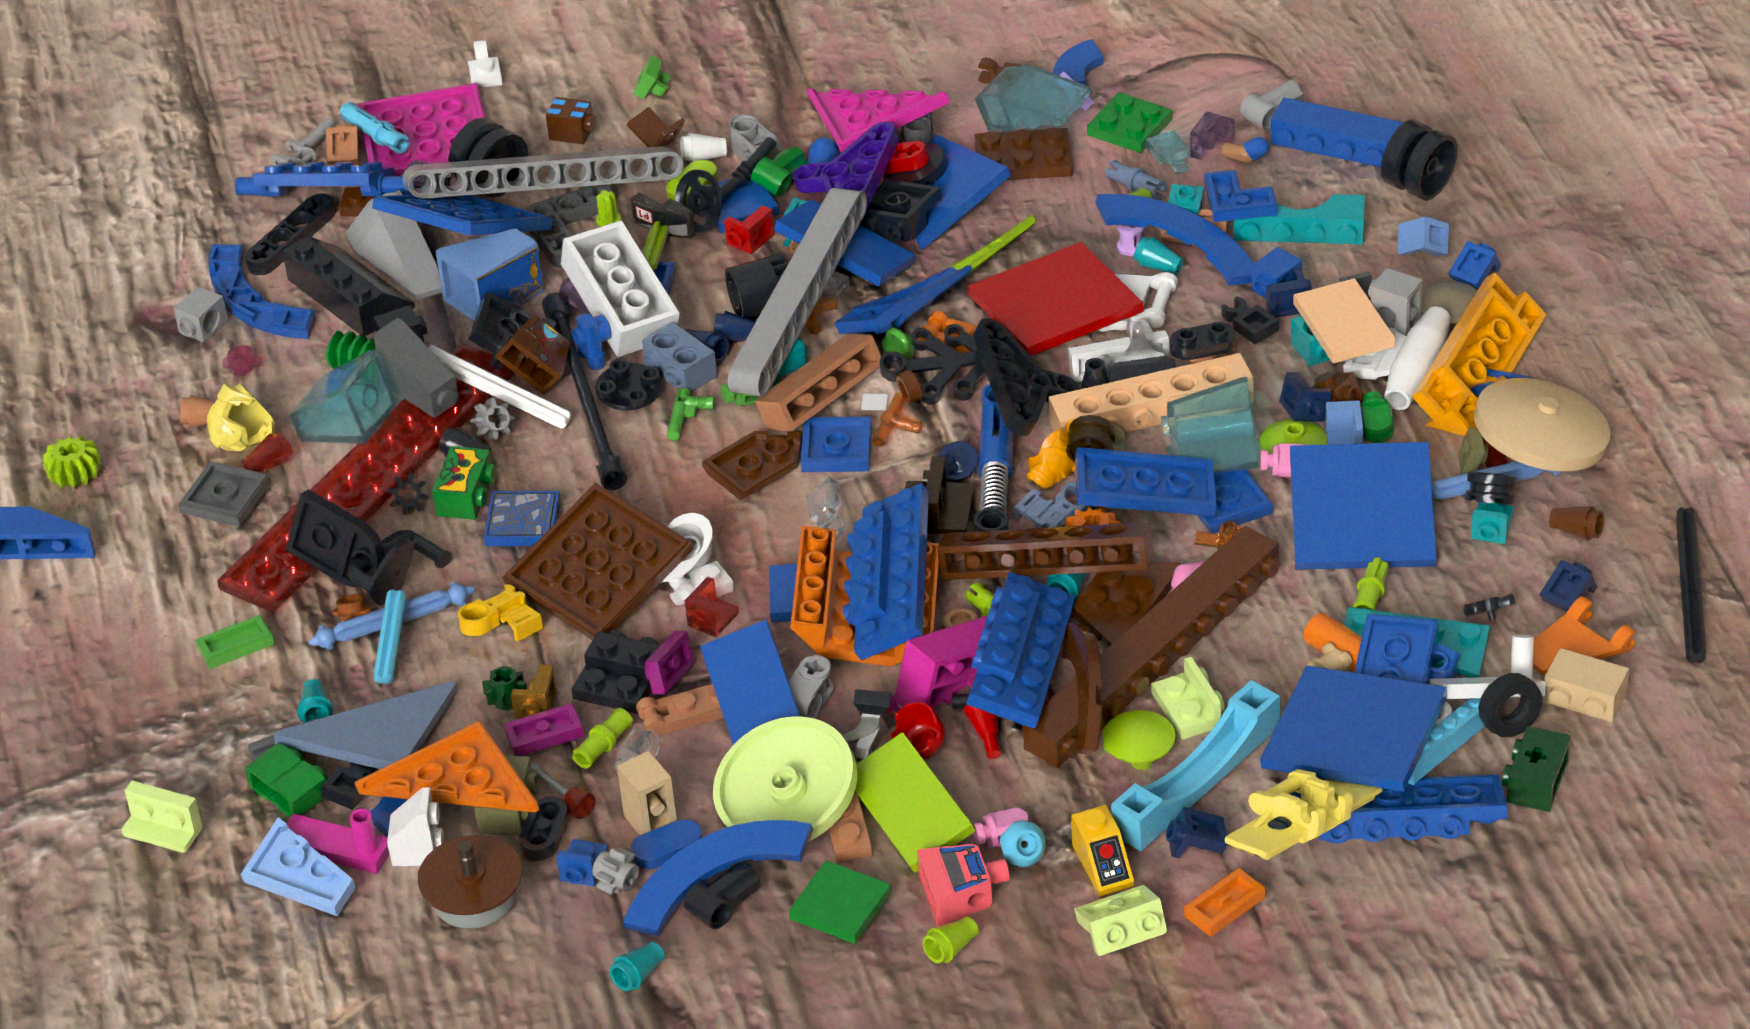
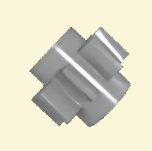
M490 398L486 401V407L482 404L474 406L478 413L475 418L470 419V422L476 424L478 428L477 436L488 433V437L492 441L498 439V431L503 435L510 433L507 425L509 421L515 418L509 415L506 410L508 403L496 405L495 398ZM489 415L496 418V423L489 422Z
M621 847L617 850L611 848L610 852L603 851L595 860L592 870L593 876L600 880L597 888L611 895L614 892L620 894L622 890L629 891L634 886L639 875V867L632 863L635 855Z

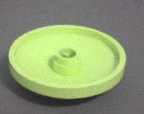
M799 716L772 720L746 733L726 753L714 778V805L726 828L753 821H798L812 825L813 832L809 840L811 841L832 827L850 804L857 783L856 761L843 736L835 728L823 721Z

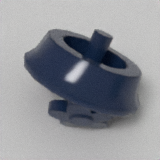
M963 441L949 443L943 447L938 457H945L947 479L959 481L970 477L978 464V453L975 448Z

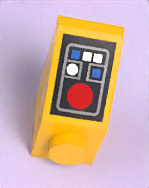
M1102 805L1072 814V846L1099 897L1133 887L1134 879L1121 833L1107 806Z

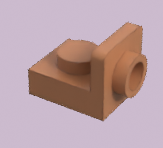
M339 124L332 128H326L328 165H335L336 162H353L354 165H359V145L361 144V139L357 126Z

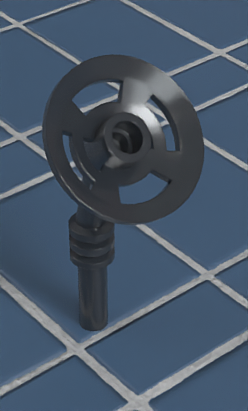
M767 137L747 161L743 160L736 170L732 172V178L721 187H719L716 179L709 172L702 169L690 170L682 176L676 188L675 207L678 216L686 217V225L689 231L704 233L715 226L721 214L722 201L739 187L748 184V181L751 180L752 172L763 157H767L776 147L777 143L774 139ZM698 178L707 179L711 183V187L701 185ZM689 186H690V187H691V190H690L689 196H688V205H689V206H687V205H686V196H687L688 188H689ZM695 214L700 217H706L705 224L696 223L692 217Z

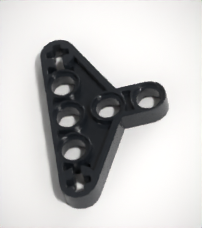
M990 318L981 319L973 333V338L1003 422L1013 433L1027 436L1037 423L1044 403L1049 402V396L1080 390V386L1073 378L1067 375L1042 369L999 322Z

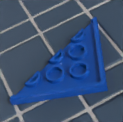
M936 134L933 137L932 144H937L943 149L947 159V167L943 175L933 184L925 183V185L940 187L942 199L926 213L928 225L916 236L919 248L922 250L1006 181L1011 176L1008 167Z

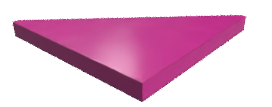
M812 88L806 90L810 101L840 152H843L867 130L878 123L891 122L894 124L895 129L950 103L947 93L941 91L935 95H926L924 91H902V94H889L887 90H865V93H852L849 89H829V93L816 92Z

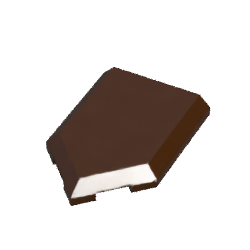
M753 431L702 461V466L711 478L736 498L742 500L797 467L802 432L788 431L787 435H768V431Z

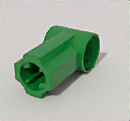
M795 146L791 149H784L772 159L766 156L763 157L754 168L751 180L779 197L789 186L795 169L808 163L804 157V152Z

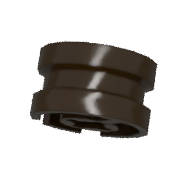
M1087 415L1074 419L1069 425L1066 448L1068 457L1075 462L1077 447L1114 450L1116 437L1114 425L1100 416Z

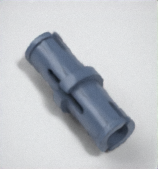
M1112 160L1109 163L1116 170L1109 167L1106 168V178L1126 185L1129 191L1134 192L1139 188H1145L1156 200H1160L1164 196L1157 192V189L1166 193V181L1146 174V171L1142 168H1131L1117 160Z

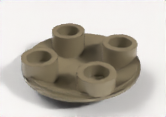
M1447 280L1432 283L1422 289L1421 314L1423 315L1430 307H1441L1450 314V325L1457 324L1477 290L1459 281Z

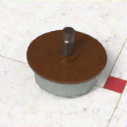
M485 835L462 836L444 842L425 857L418 871V886L423 898L434 907L436 913L443 921L460 928H479L498 921L512 907L515 892L522 879V863L517 852L500 839Z

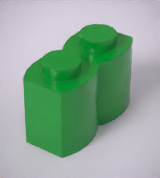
M277 743L245 766L248 785L259 796L272 802L288 817H291L292 814L303 815L324 799L321 797V786L327 780L326 774L319 766H312L303 761L300 753L292 747L288 748L283 744Z

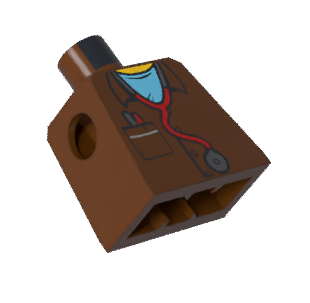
M533 315L494 357L544 395L562 377L570 344L565 337L557 332L558 325L554 320L549 318L541 320L538 316Z

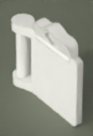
M1169 272L1154 276L1115 274L1143 301V306L1150 287L1156 289L1157 293L1151 308L1098 331L1126 330L1128 323L1139 319L1146 320L1151 328L1162 327L1166 318L1164 310L1170 293L1176 289L1177 277Z

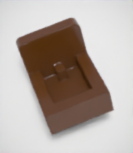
M1326 372L1318 376L1314 381L1315 384L1311 387L1312 389H1329L1332 393L1330 402L1360 401V405L1363 402L1364 393L1353 372L1340 374Z

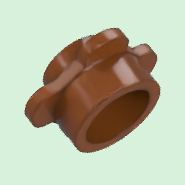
M351 594L339 598L336 601L337 608L332 612L333 615H338L340 620L346 621L371 612L372 607L366 606L363 595Z

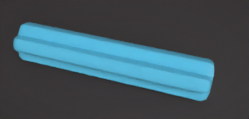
M392 589L386 595L374 669V680L378 684L384 683L388 685L393 682L406 603V594L402 590L396 591Z

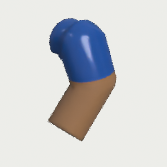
M1255 137L1242 145L1225 142L1221 155L1222 157L1240 162L1252 163L1268 153L1269 143L1262 137Z

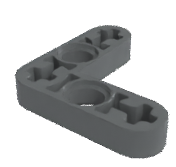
M609 185L583 187L534 203L526 209L527 211L546 215L553 219L551 230L531 231V233L554 266L562 267V251L558 249L563 246L564 238L572 236L565 225L598 215L596 196L602 190L611 192L612 189ZM569 206H576L574 209H563ZM550 233H559L556 236H545Z

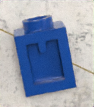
M1467 241L1448 274L1451 279L1466 283L1478 290L1490 271L1498 272L1501 264L1496 251L1492 247L1484 243L1476 245Z
M573 839L568 851H559L556 857L560 881L595 887L598 879L593 876V865L600 853L603 851L609 852L608 845Z

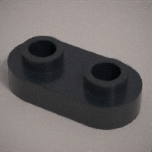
M1223 322L1182 328L1170 336V353L1175 358L1181 360H1193L1227 353L1235 346V331L1231 326Z
M541 798L537 801L539 811L535 813L529 812L519 836L521 851L525 857L531 860H543L556 852L569 820L567 805L560 798Z

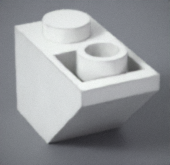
M430 787L421 788L390 815L387 843L392 867L421 866L425 857L433 849L444 843L443 828H437L440 820L438 802H432Z

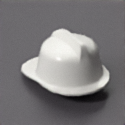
M697 513L683 514L675 518L667 526L691 541L694 549L662 582L679 579L689 571L702 567L709 561L712 553L713 529L710 521L703 515Z

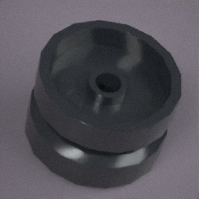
M482 117L467 123L458 132L450 147L448 162L529 156L528 146L519 135L505 129L502 125L491 119ZM512 168L508 171L507 181L511 182L517 179L519 168ZM482 170L477 173L475 177L476 184L484 183L487 180L488 170ZM452 172L454 177L457 178V173ZM503 192V193H490V194H483V195H486V196H489V197H491V198H494V197L503 196V195L506 194L507 192Z
M1414 119L1405 121L1392 135L1384 151L1381 162L1383 182L1400 190L1406 189L1407 193L1422 200L1433 199L1445 187L1454 170L1458 156L1457 141L1451 135L1437 129L1432 130L1431 127Z

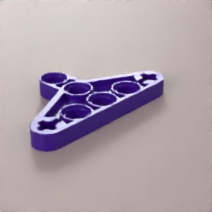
M881 122L872 126L831 162L809 163L795 169L792 177L797 190L801 193L827 191V194L831 188L863 191L867 198V211L899 142L894 124L891 122Z

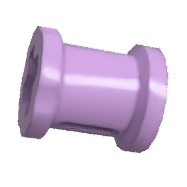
M1116 225L1117 230L1120 232V239L1117 242L1118 252L1122 255L1134 256L1135 249L1142 239L1144 228Z

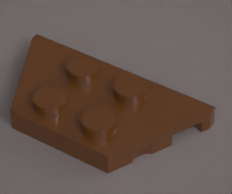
M1151 562L1148 570L1097 572L1073 604L1072 616L1081 625L1088 626L1090 633L1094 634L1098 641L1103 639L1111 646L1166 597L1172 589L1171 581L1174 570L1181 563Z

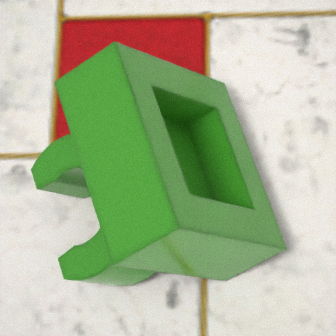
M651 55L638 76L633 92L634 95L644 99L649 90L657 96L662 97L668 88L666 85L671 77L667 73L659 71L662 60Z

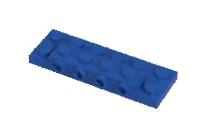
M922 483L911 488H905L895 495L881 501H875L864 507L862 518L854 522L853 532L847 535L849 546L852 549V556L846 558V565L851 578L844 583L849 603L843 606V614L847 622L855 626L854 652L861 661L903 644L907 640L923 635L929 491Z
M1008 573L1004 587L997 586L984 629L978 642V648L971 667L977 669L966 702L967 705L1030 728H1036L1075 595L1066 593L1060 588L1050 587L1033 581L1027 576Z
M1499 774L1425 777L1418 780L1414 785L1408 783L1404 792L1382 788V792L1376 795L1374 800L1351 812L1350 819L1318 837L1319 841L1326 840L1330 843H1343L1348 839H1364L1369 842H1379L1385 838L1401 837L1405 840H1418L1423 836H1439L1445 839H1453L1460 835L1470 834V821L1490 824L1497 820L1507 819V802ZM1293 792V793L1289 794V795L1298 797V798H1300V800H1301V794H1300V793Z

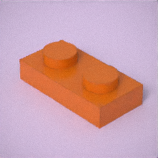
M1237 868L1184 906V917L1208 936L1212 937L1265 898V887L1243 870Z

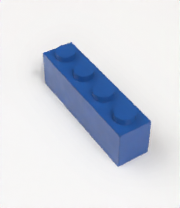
M1283 97L1271 118V144L1381 167L1387 144L1403 122Z

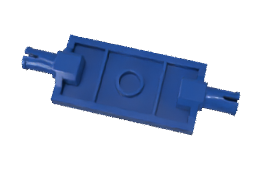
M281 162L278 165L264 166V171L254 173L253 177H239L235 180V192L239 196H284L288 194L289 186H360L362 196H382L399 190L402 195L411 194L403 185V176H394V167H382V162H364L363 165H354L353 162H336L335 165H325V162H309L306 165H296V162ZM413 180V188H415V180Z

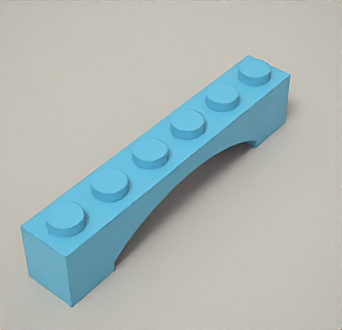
M1250 680L1228 700V707L1214 728L1183 762L1165 776L1148 785L1141 787L1134 783L1111 804V815L1120 830L1123 842L1140 852L1143 851L1167 829L1170 821L1176 819L1183 807L1190 808L1263 743L1274 732L1280 720V696Z

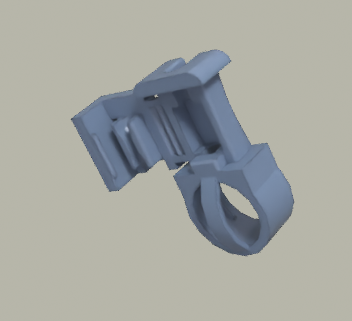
M1076 481L1070 482L1063 487L1061 492L1055 497V504L1052 499L1047 501L1040 497L1041 492L1033 488L1014 507V518L1019 520L1024 516L1035 523V528L1065 527L1067 517L1074 516L1075 510L1087 511L1089 505H1074L1066 500L1071 495H1076Z

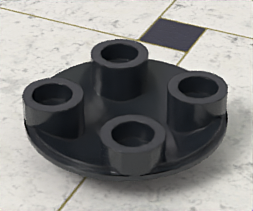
M623 358L612 360L609 365L610 368L598 377L595 385L599 400L617 410H636L648 406L657 399L662 387L659 370L656 367L629 363Z

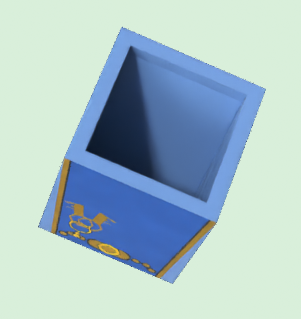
M515 228L436 250L444 301L474 321L480 301L487 291L501 299L510 300L511 292L513 290H520L518 296L521 292L524 293L522 305L543 293V273L539 263V247L537 242L531 236H527Z

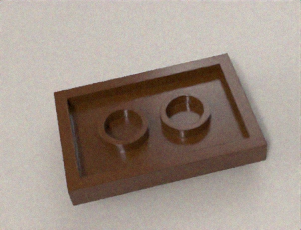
M1068 128L974 134L975 152L1008 167L1011 176L1007 180L1072 176Z

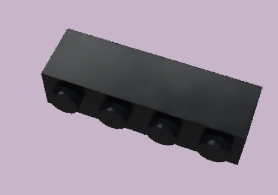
M307 236L282 250L288 280L360 335L367 336L376 331L373 318L375 316L408 305L412 309L415 308L412 300L336 245Z

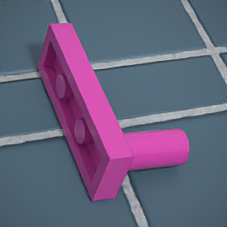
M357 809L350 814L351 828L297 814H292L287 822L288 828L296 835L300 834L306 839L309 845L321 856L325 855L333 863L378 874L390 855L387 843L388 837L375 834L372 814L367 809Z

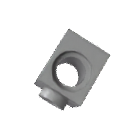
M199 286L174 307L179 333L201 342H205L228 321L223 296Z

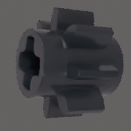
M413 473L408 474L407 481H402L398 476H395L394 479L397 483L395 489H386L388 493L394 494L395 497L389 504L390 507H394L397 504L403 505V515H406L408 507L412 506L420 512L421 507L418 504L420 499H429V496L422 494L420 489L426 482L423 480L417 484L414 483ZM407 484H411V490L417 492L416 498H410L408 503H404V498L399 496L398 492L400 489H405Z

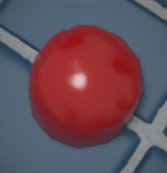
M922 701L908 703L895 713L896 728L894 732L890 733L891 740L903 732L923 760L931 758L942 746L945 739V727L940 715L932 706Z

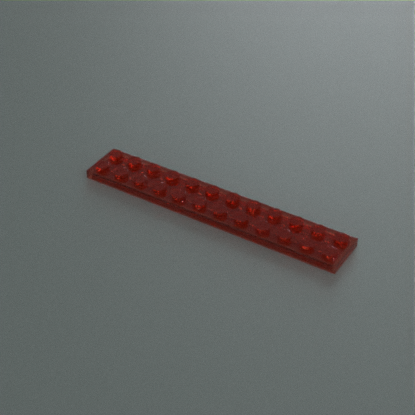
M464 343L458 345L450 353L506 381L515 374L504 364L501 370H494L495 365L493 368L489 365L492 358L491 353ZM455 378L459 402L435 418L406 399H403L310 490L366 522L393 495L388 493L386 489H395L397 483L394 477L398 476L402 481H407L408 474H414L439 449V442L444 431L448 427L453 429L461 428L477 412L474 406L478 404L484 405L492 395ZM298 502L217 580L220 591L274 613L317 570L285 551Z

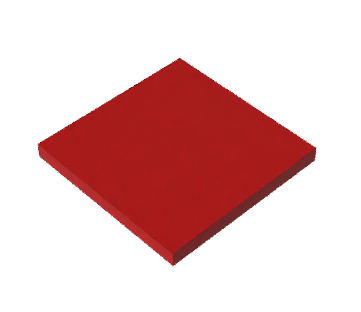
M1082 242L967 286L968 295L991 319L1003 325L1030 356L1144 312L1143 301Z

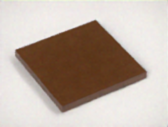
M594 483L502 578L506 585L514 586L517 592H523L526 598L593 640L598 631L609 633L611 630H616L694 548L691 541L597 483Z

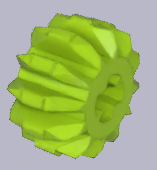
M71 435L65 440L57 438L56 444L48 445L47 452L43 455V466L47 477L51 483H58L60 489L71 485L73 489L79 484L87 485L88 479L97 478V472L101 469V458L97 446L93 440H86L84 435L76 439Z

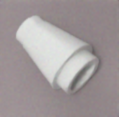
M688 133V136H681L680 156L683 161L692 163L697 160H709L726 156L727 144L725 138Z

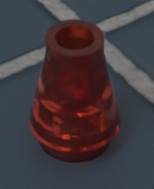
M280 432L274 435L269 433L241 462L246 470L262 472L287 462L288 457L293 454V450Z

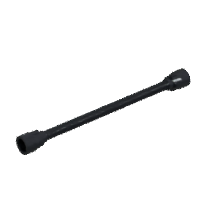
M550 293L543 299L542 308L545 317L557 323V332L565 337L570 344L567 362L599 454V464L596 466L601 485L607 490H617L627 482L621 457L614 455L608 443L569 327V316L572 313L567 298L562 293Z

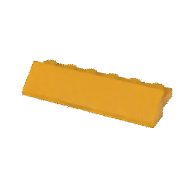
M1495 272L1484 279L1412 395V398L1430 416L1425 426L1462 436L1466 435L1469 427L1477 429L1474 422V410L1478 398L1470 389L1487 382H1497L1506 379L1504 376L1499 378L1487 376L1486 368L1512 373L1547 315L1526 291L1516 296Z

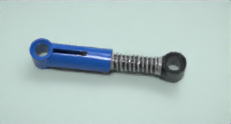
M989 384L981 392L982 413L978 473L981 477L980 509L974 517V531L1009 530L1008 515L1006 514L1008 479L1012 474L1014 433L1005 426ZM995 429H999V434H995Z

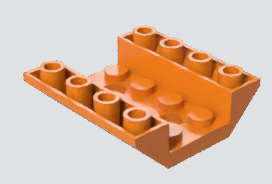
M802 525L790 628L818 655L825 658L889 667L902 662L907 642L862 661L854 652L855 633L853 632L855 626L850 625L843 614V606L849 603L844 583L851 578L846 565V558L852 556V552L834 550L835 529ZM927 542L923 635L934 631L939 563L937 547L939 544Z

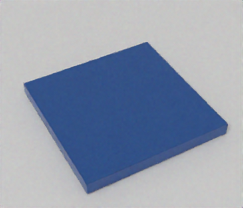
M412 194L376 196L373 198L372 209L469 236L496 234L515 228L521 232L551 230L553 220L546 215L472 195L425 199L417 198Z
M1428 442L1290 446L1295 570L1367 568L1368 563L1373 562L1375 557H1380L1382 561L1388 563L1389 567L1436 566Z
M1306 665L1260 758L1261 768L1287 773L1300 769L1316 773L1317 778L1404 792L1447 699V687Z

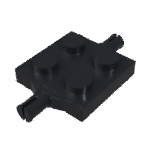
M513 290L510 300L501 299L487 291L479 304L468 340L493 353L489 365L491 368L495 365L494 370H501L503 368V363L494 357L495 354L532 317L521 306L524 293L521 292L518 296L520 290Z

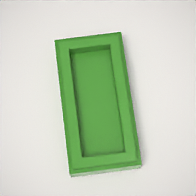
M261 615L195 639L197 649L209 669L274 645L273 635Z

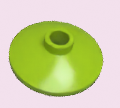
M1280 420L1269 425L1260 437L1261 450H1268V454H1272V446L1278 444L1328 445L1325 431L1311 421Z

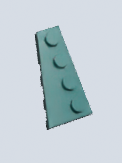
M1348 607L1344 625L1360 636L1363 634L1367 614L1438 620L1440 627L1436 644L1439 643L1461 655L1457 663L1458 674L1467 676V678L1481 677L1490 635V625ZM1445 660L1436 663V668L1442 667Z

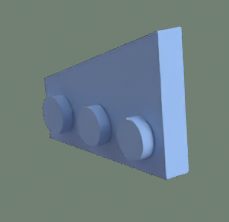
M279 817L240 874L244 883L335 916L339 915L356 888L353 879L325 855L321 856L309 845L306 839L300 834L296 835Z

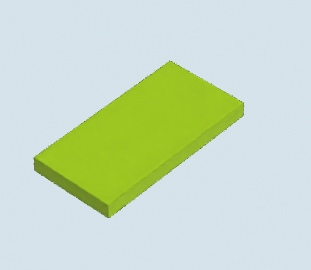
M903 732L856 764L857 783L855 793H857L914 874L918 872L917 850L955 846L976 831Z

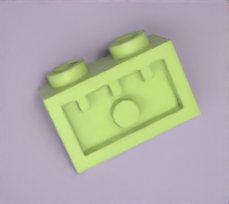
M1192 657L1184 659V673L1151 683L1152 695L1181 740L1211 731L1221 718V711L1225 709L1220 692L1212 689L1205 669L1203 667L1199 668Z
M133 780L125 789L131 816L121 829L123 836L178 852H186L203 829L196 798Z
M1145 885L1074 908L1077 922L1091 934L1094 951L1099 956L1167 932L1160 898Z

